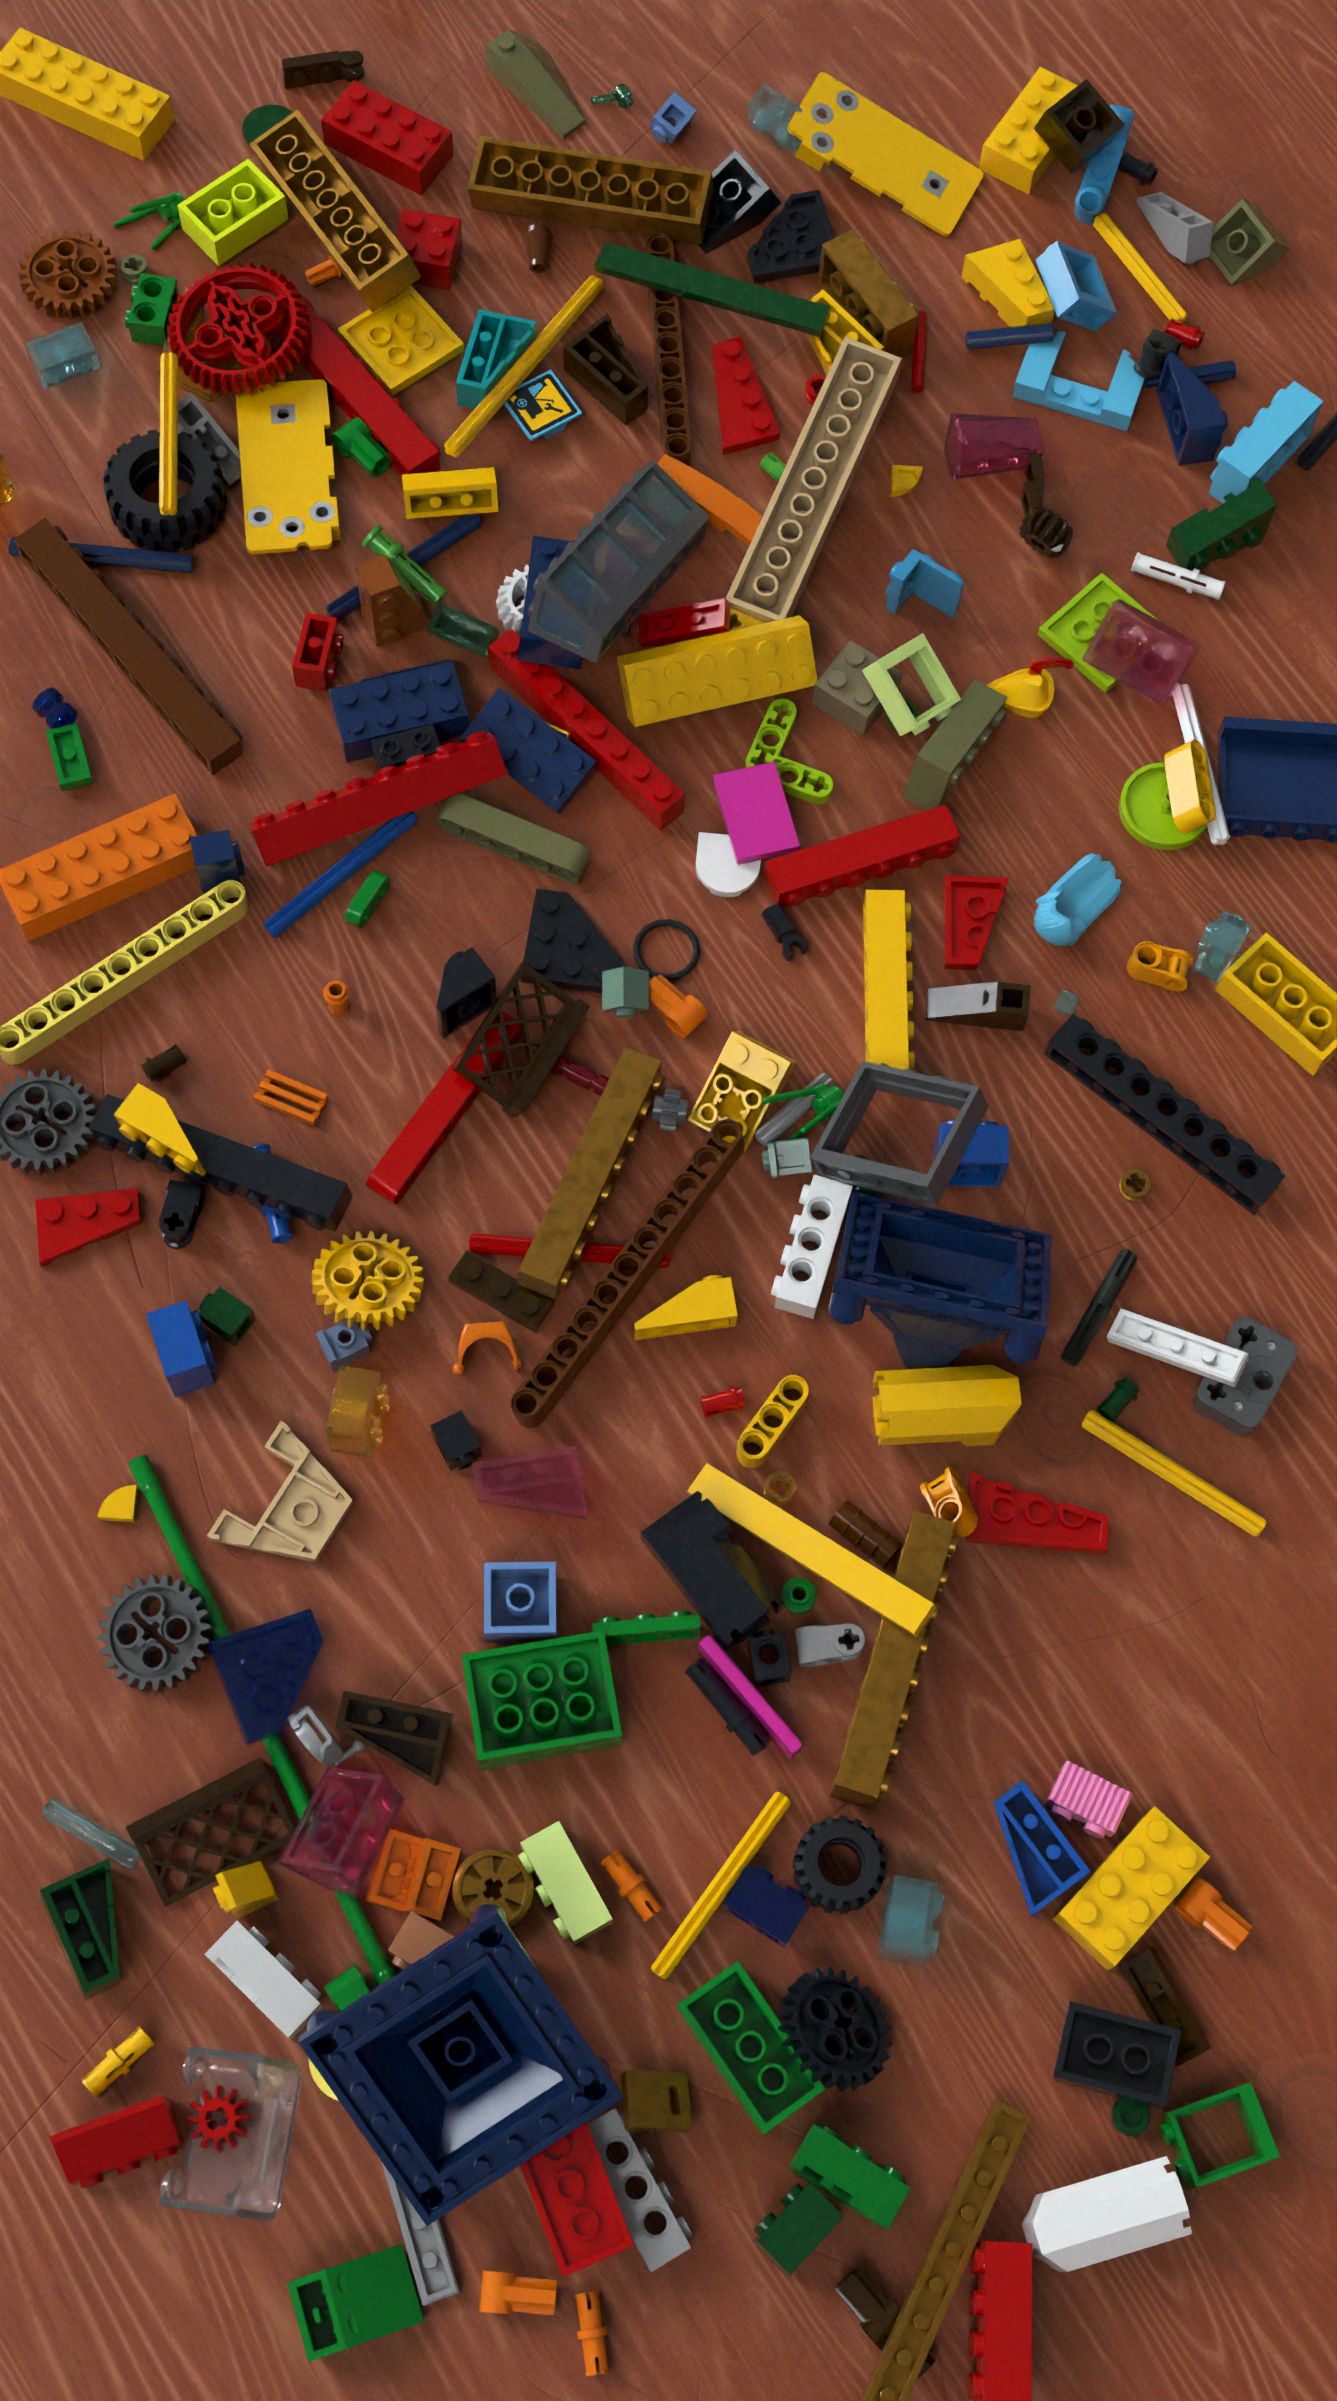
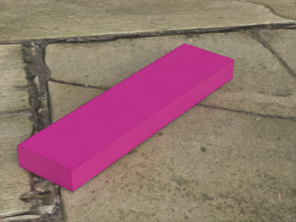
M708 1635L699 1642V1653L791 1760L801 1751L803 1743L713 1637Z

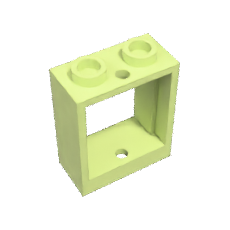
M923 633L862 670L900 736L912 731L914 736L931 726L928 720L935 717L936 721L943 719L952 710L951 706L961 700ZM907 657H909L936 704L916 718H914L887 671Z

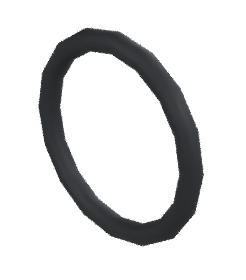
M664 919L649 923L636 935L633 944V954L639 968L649 971L651 978L661 974L667 980H677L689 974L696 966L700 955V947L697 937L689 927L682 922ZM660 926H671L679 928L686 933L693 945V955L689 964L684 969L670 974L658 973L647 967L640 957L639 947L642 938L650 930Z

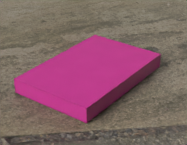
M775 761L713 775V784L737 865L799 851L800 844Z

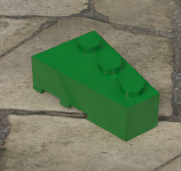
M813 2124L808 2128L787 2169L807 2182H811L815 2187L883 2230H888L910 2190V2187L903 2183L906 2177L888 2165L883 2170L871 2162L873 2156L854 2144L850 2148L838 2140L840 2135L822 2124L820 2126Z

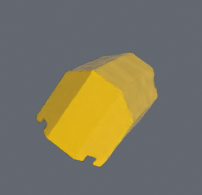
M994 1365L875 1371L873 1377V1388H879V1394L873 1396L874 1425L876 1436H879V1446L958 1441L966 1447L994 1445L1012 1425L1022 1405L1019 1377Z

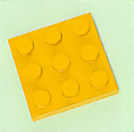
M412 285L375 311L371 312L368 309L337 329L338 337H342L347 342L352 353L364 361L369 372L375 378L377 377L382 381L386 391L391 396H394L465 351L464 343Z

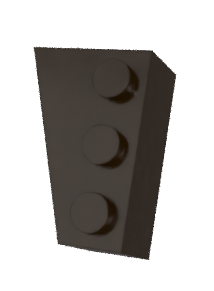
M608 313L563 347L564 370L625 426L647 409L648 385L635 361L627 353L624 341L615 331L612 319Z
M343 1691L335 1727L378 1751L430 1784L438 1786L454 1714Z

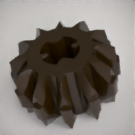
M1043 507L1032 508L1030 513H1027L1023 519L1019 533L1021 538L1025 539V543L1033 547V550L1039 551L1042 555L1046 554L1053 558L1061 556L1063 551H1066L1073 537L1072 527L1068 525L1066 520L1060 517V514L1053 513L1051 509L1046 510Z

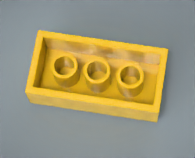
M1039 67L983 144L979 169L1029 195L1056 158L1053 151L1033 128L1047 109L1078 85Z
M1266 932L1223 973L1215 991L1307 1072L1314 1076L1337 1053V993Z
M1153 1806L1052 1919L1108 1971L1117 1965L1207 1862L1210 1856L1157 1807Z

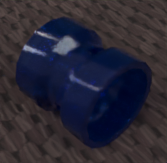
M48 688L41 692L32 705L34 712L39 717L46 719V724L50 729L73 724L78 715L77 710L70 703L64 702L63 695L56 688Z

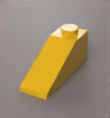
M710 1275L704 1277L702 1281L694 1283L635 1322L634 1339L641 1340L735 1327L738 1315L731 1277L722 1278L721 1275Z

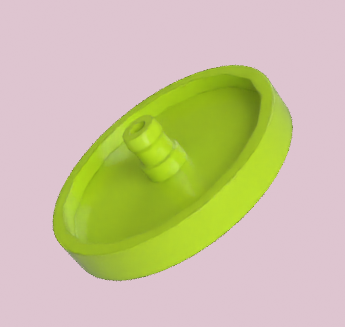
M1165 763L1146 765L1135 771L1126 781L1119 799V814L1124 827L1137 841L1158 850H1177L1193 844L1203 835L1207 824L1187 834L1181 833L1176 827L1172 817Z

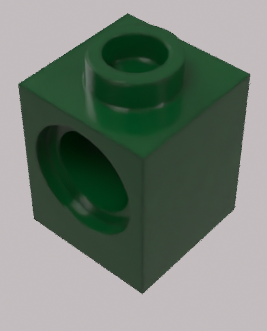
M218 1287L214 1294L209 1293L206 1295L199 1306V1316L203 1325L234 1346L238 1344L256 1320L252 1308L221 1287Z

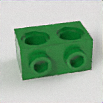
M140 274L138 285H134L132 288L131 310L127 309L125 314V327L129 328L133 342L168 346L169 334L167 325L170 324L169 314L173 313L172 304L179 303V289L176 278Z

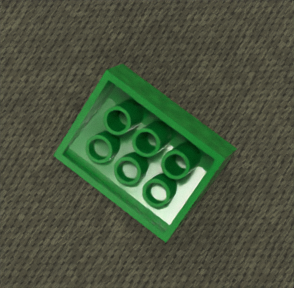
M604 1630L461 1654L479 1770L622 1746V1730Z

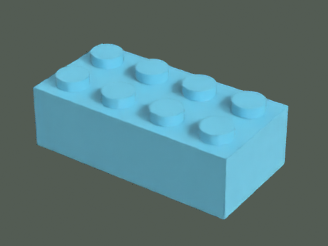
M1293 381L1286 389L1281 388L1273 397L1271 405L1267 409L1265 407L1261 408L1256 414L1253 424L1249 428L1245 426L1241 429L1235 438V443L1231 447L1225 446L1216 459L1219 464L1210 476L1212 484L1208 493L1224 504V496L1231 492L1234 496L1239 495L1251 487L1249 481L1256 477H1259L1263 485H1265L1310 437L1323 400L1296 381Z

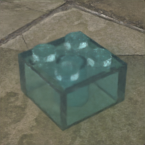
M900 1875L893 1876L887 1884L877 1954L878 1959L921 1966L928 1958L932 1957V1954L936 1953L939 1931L933 1930L934 1920L936 1921L937 1916H941L944 1894L938 1893L939 1882Z

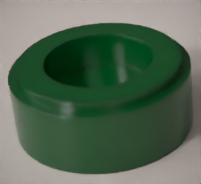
M1119 2099L1111 2109V2122L1114 2128L1123 2135H1138L1149 2125L1150 2112L1147 2105Z

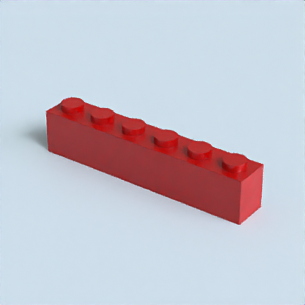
M945 804L767 860L764 877L775 904L780 903L782 907H795L806 899L816 896L823 898L831 895L835 890L844 887L855 888L866 880L875 877L880 879L886 878L895 871L906 867L914 869L928 860L935 858L939 860L946 859L953 855L954 852H957L960 834Z

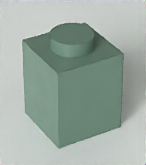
M623 966L602 972V1011L614 1012L617 1018L630 1019L635 1018L638 1012L649 1010V971Z

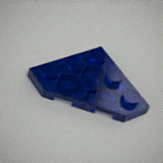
M311 1609L209 1643L210 1653L246 1746L280 1734L324 1641Z

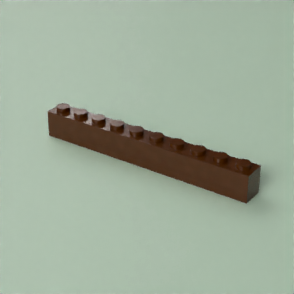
M44 518L15 538L18 553L212 776L243 755L241 745L243 738L238 729L233 724L228 726L222 719V712L214 702L208 703L203 698L200 686L193 679L188 681L183 675L184 671L179 662L174 657L169 659L163 652L164 647L155 635L149 636L144 631L145 627L141 619L135 613L130 615L124 608L125 603L116 591L110 592L100 572L96 569L91 570L86 565L87 561L82 552L77 547L71 548L67 543L68 539L58 525L53 527Z

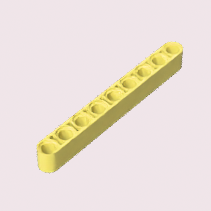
M226 880L2 1025L0 1027V1055L2 1059L11 1065L26 1061L242 919L249 910L243 885L235 880ZM230 898H239V900L234 903L226 902ZM204 915L212 916L209 920L206 921L199 920V918ZM176 933L185 934L179 939L171 938ZM149 951H158L154 956H144ZM123 968L130 969V971L124 975L117 974V972ZM93 987H103L97 993L89 992ZM68 1004L75 1005L74 1008H72L69 1011H61V1009ZM38 1023H47L40 1030L33 1029ZM19 1041L15 1047L5 1048L9 1042Z

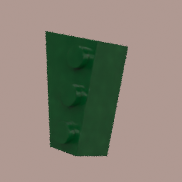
M1259 477L1249 481L1251 487L1239 495L1234 496L1231 492L1224 496L1225 503L1209 512L1207 508H1204L1171 529L1166 546L1180 567L1191 571L1194 568L1202 570L1215 560L1220 558L1228 559L1237 551L1246 547L1253 548L1264 540L1277 504Z
M110 1858L40 1889V1899L84 2001L119 1985L120 1982Z

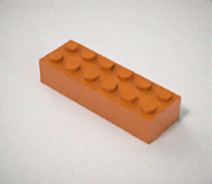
M174 793L0 869V887L27 942L196 868L190 837L197 836L177 795Z

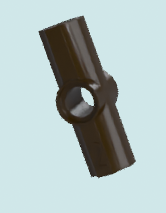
M857 2266L834 2290L861 2321L859 2325L868 2337L883 2351L900 2313V2309L889 2297L885 2298L864 2270ZM930 2350L918 2378L937 2360Z

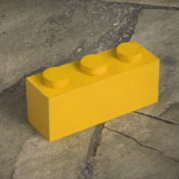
M494 467L402 474L406 519L499 512Z

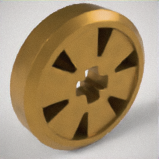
M489 1848L472 1854L461 1864L454 1878L453 1899L460 1916L469 1925L470 1918L478 1907L484 1904H495L506 1912L509 1926L512 1928L523 1920L533 1902L534 1884L531 1873H527L517 1855L504 1849ZM489 1881H493L494 1885L499 1881L503 1885L500 1889L501 1897L497 1900H494L493 1896L489 1899L484 1896L487 1892L485 1884Z

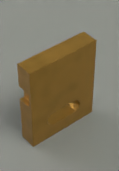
M625 2070L620 2074L625 2131L643 2132L645 2129L651 2128L653 2132L688 2133L692 2130L687 2073ZM668 2089L673 2093L675 2115L670 2111Z

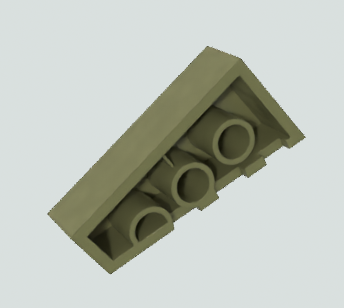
M974 680L962 695L961 700L956 703L918 753L903 798L925 810L943 805L953 788L960 781L967 767H970L974 762L980 747L984 748L993 733L992 729L994 727L998 729L1007 714L1003 708L1008 697Z

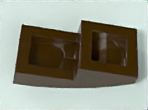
M1041 453L1029 454L1024 472L1027 482H1024L1020 499L1025 516L1027 513H1030L1032 508L1040 506L1044 489V466Z

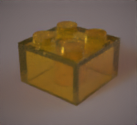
M339 1365L326 1428V1435L332 1452L373 1458L374 1448L381 1447L384 1428L381 1427V1414L387 1415L390 1394H387L388 1384L383 1383L380 1371Z

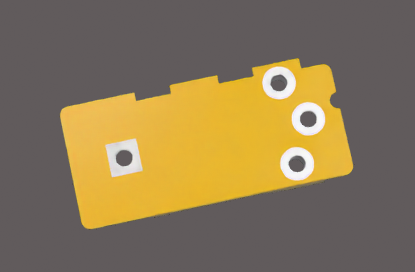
M820 72L799 106L802 112H795L787 126V131L802 141L795 157L819 172L825 163L829 165L833 161L852 173L850 179L879 197L882 193L886 194L903 205L901 209L903 212L940 235L948 237L982 180L983 172L825 72ZM817 112H821L820 115L825 119L818 117ZM930 182L936 183L939 189H933L930 186Z
M316 379L275 382L274 387L269 384L265 385L263 393L256 388L253 389L252 396L247 391H242L240 397L236 395L245 535L248 553L297 551L300 546H307L310 550L330 548L332 541L341 540L337 497H330L329 479H335L333 449L332 446H326L324 429L331 428L326 381ZM281 413H287L289 415L285 419H281L278 417V415ZM289 526H296L298 528L295 532L287 531Z

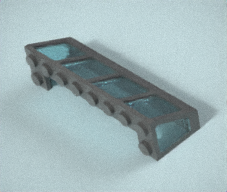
M650 460L642 470H636L628 484L624 483L619 494L615 498L611 497L601 513L597 512L591 524L580 530L577 539L566 545L563 554L559 558L555 557L552 560L548 570L545 573H539L533 585V590L536 591L535 599L530 604L527 616L530 617L528 631L597 663L703 542L710 516L656 462Z

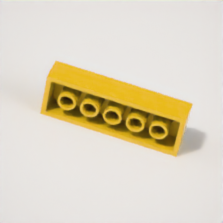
M19 27L0 52L1 96L142 161L147 159L175 121L170 95Z
M800 615L617 656L627 717L635 727L812 687L818 681L809 623Z

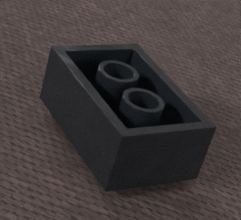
M1069 2001L1053 2075L1054 2081L1166 2110L1182 2030Z

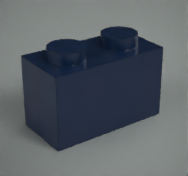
M229 830L190 837L195 866L203 894L226 880H235L241 883L240 876L246 875L239 843L238 841L231 842Z

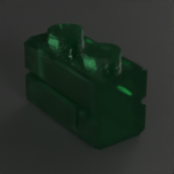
M440 602L436 605L426 630L430 636L467 652H473L476 656L488 660V646L497 640L500 633L497 627Z

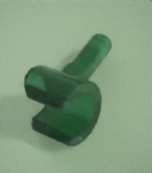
M625 84L617 85L613 92L609 94L591 97L592 104L617 100L621 108L630 107L633 104L630 89Z

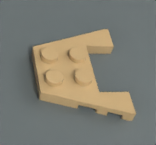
M280 1421L264 1448L265 1451L293 1466L292 1471L256 1526L249 1524L224 1509L207 1534V1537L212 1542L316 1563L354 1504L353 1499L315 1459L309 1449L294 1435L288 1425Z

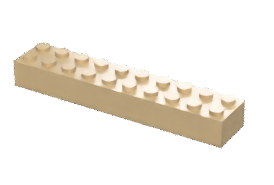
M846 336L844 337L726 596L730 603V609L739 610L748 616L764 622L792 617L899 379L902 358Z

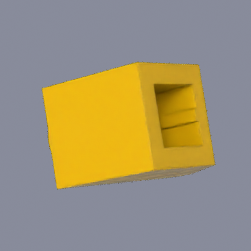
M261 1861L215 1875L219 1885L214 1887L213 1890L221 1908H224L226 1913L231 1911L238 1919L279 1900L266 1868Z

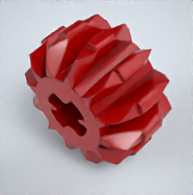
M217 2085L214 2098L207 2089L201 2091V2097L205 2104L203 2105L196 2101L191 2102L190 2107L199 2113L198 2117H187L186 2123L198 2124L199 2126L190 2133L191 2139H197L205 2135L200 2145L201 2149L207 2150L214 2141L215 2152L223 2153L225 2140L232 2149L239 2146L234 2136L235 2133L243 2137L248 2136L249 2131L241 2127L240 2124L241 2121H252L253 2115L240 2113L242 2109L249 2105L248 2099H242L234 2103L239 2093V2090L236 2088H232L225 2097L224 2086ZM225 2110L227 2114L223 2115V2117L228 2118L226 2126L218 2125L215 2129L212 2124L216 2123V2121L211 2120L212 2114L214 2112L221 2113Z

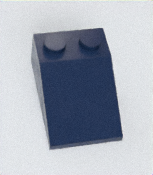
M1168 353L1156 392L1178 466L1213 461L1217 448L1221 446L1223 431L1227 429V414L1221 410L1218 398L1174 353Z

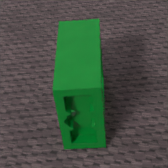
M1251 2082L1161 2114L1163 2120L1159 2124L1161 2134L1165 2143L1168 2146H1173L1178 2159L1174 2161L1175 2171L1181 2183H1187L1189 2189L1198 2188L1280 2157ZM1233 2099L1254 2155L1198 2175L1177 2119Z

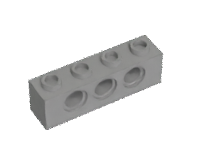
M616 2108L587 2124L630 2236L651 2273L689 2250L691 2246L688 2240L693 2238V2235L682 2216L675 2219L668 2206L674 2200L663 2181L656 2184L650 2173V2170L655 2168L650 2155L645 2147L638 2150L631 2138L636 2132L625 2131L624 2114L619 2115ZM614 2142L623 2143L628 2149L627 2160L619 2165L611 2163L606 2156L608 2146ZM640 2177L646 2182L647 2192L643 2198L635 2200L626 2194L625 2183L628 2179ZM652 2211L660 2212L666 2220L664 2231L658 2235L648 2233L644 2227L645 2216Z

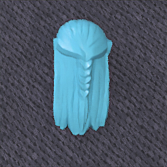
M1094 853L1083 857L1045 895L1036 900L1038 908L1035 911L1034 927L1041 938L1052 945L1060 947L1073 946L1088 926L1115 901L1121 892V880L1115 879L1116 870L1110 861H1101V855H1095Z

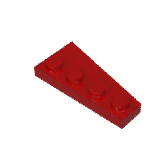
M741 336L712 344L722 455L780 440L779 428Z

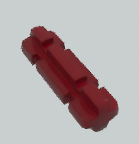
M560 1054L550 1071L559 1076L564 1074L566 1075L565 1079L588 1090L593 1088L594 1093L602 1096L610 1078L602 1074L597 1076L596 1071L575 1061L570 1063L568 1062L569 1058Z

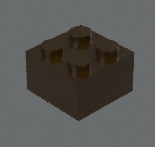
M1086 79L1047 109L1033 129L1072 174L1109 145L1125 124Z

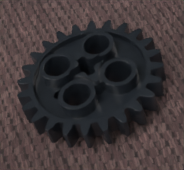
M828 1967L823 1972L819 1968L814 1969L809 1974L806 1972L787 1988L789 1993L781 1998V2002L785 2007L778 2012V2015L785 2019L786 2022L779 2026L778 2030L788 2033L789 2038L782 2042L783 2046L793 2047L794 2052L789 2058L790 2060L800 2058L802 2064L799 2071L801 2073L810 2069L812 2071L813 2083L823 2077L825 2089H829L836 2084L839 2092H842L848 2087L856 2090L861 2085L865 2086L884 2070L882 2064L890 2059L889 2054L885 2050L893 2044L884 2035L889 2033L892 2028L882 2024L881 2020L888 2014L884 2011H877L876 2006L879 2004L880 1998L870 1999L868 1997L871 1987L868 1985L861 1990L858 1987V1976L847 1981L845 1970H841L835 1975L832 1967Z

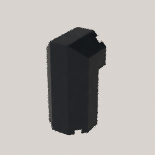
M696 1491L641 1531L640 1539L727 1651L732 1648L733 1641L736 1645H739L763 1628L770 1621L766 1614L773 1609L777 1615L783 1609L784 1601L746 1554L738 1540L730 1542L727 1535L733 1531L714 1504L707 1498L701 1502L702 1494Z

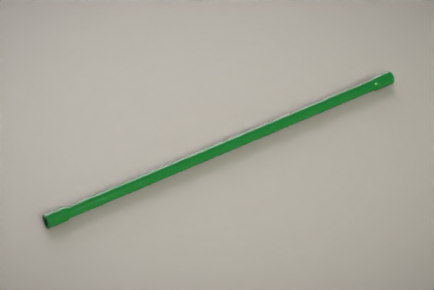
M148 1456L136 1457L128 1463L140 1491L144 1493L188 1587L192 1586L197 1589L194 1599L197 1597L206 1599V1603L200 1610H209L213 1615L206 1619L205 1622L215 1626V1630L210 1633L371 1967L378 1987L391 1977L396 1976V1971L391 1967L160 1487V1480Z

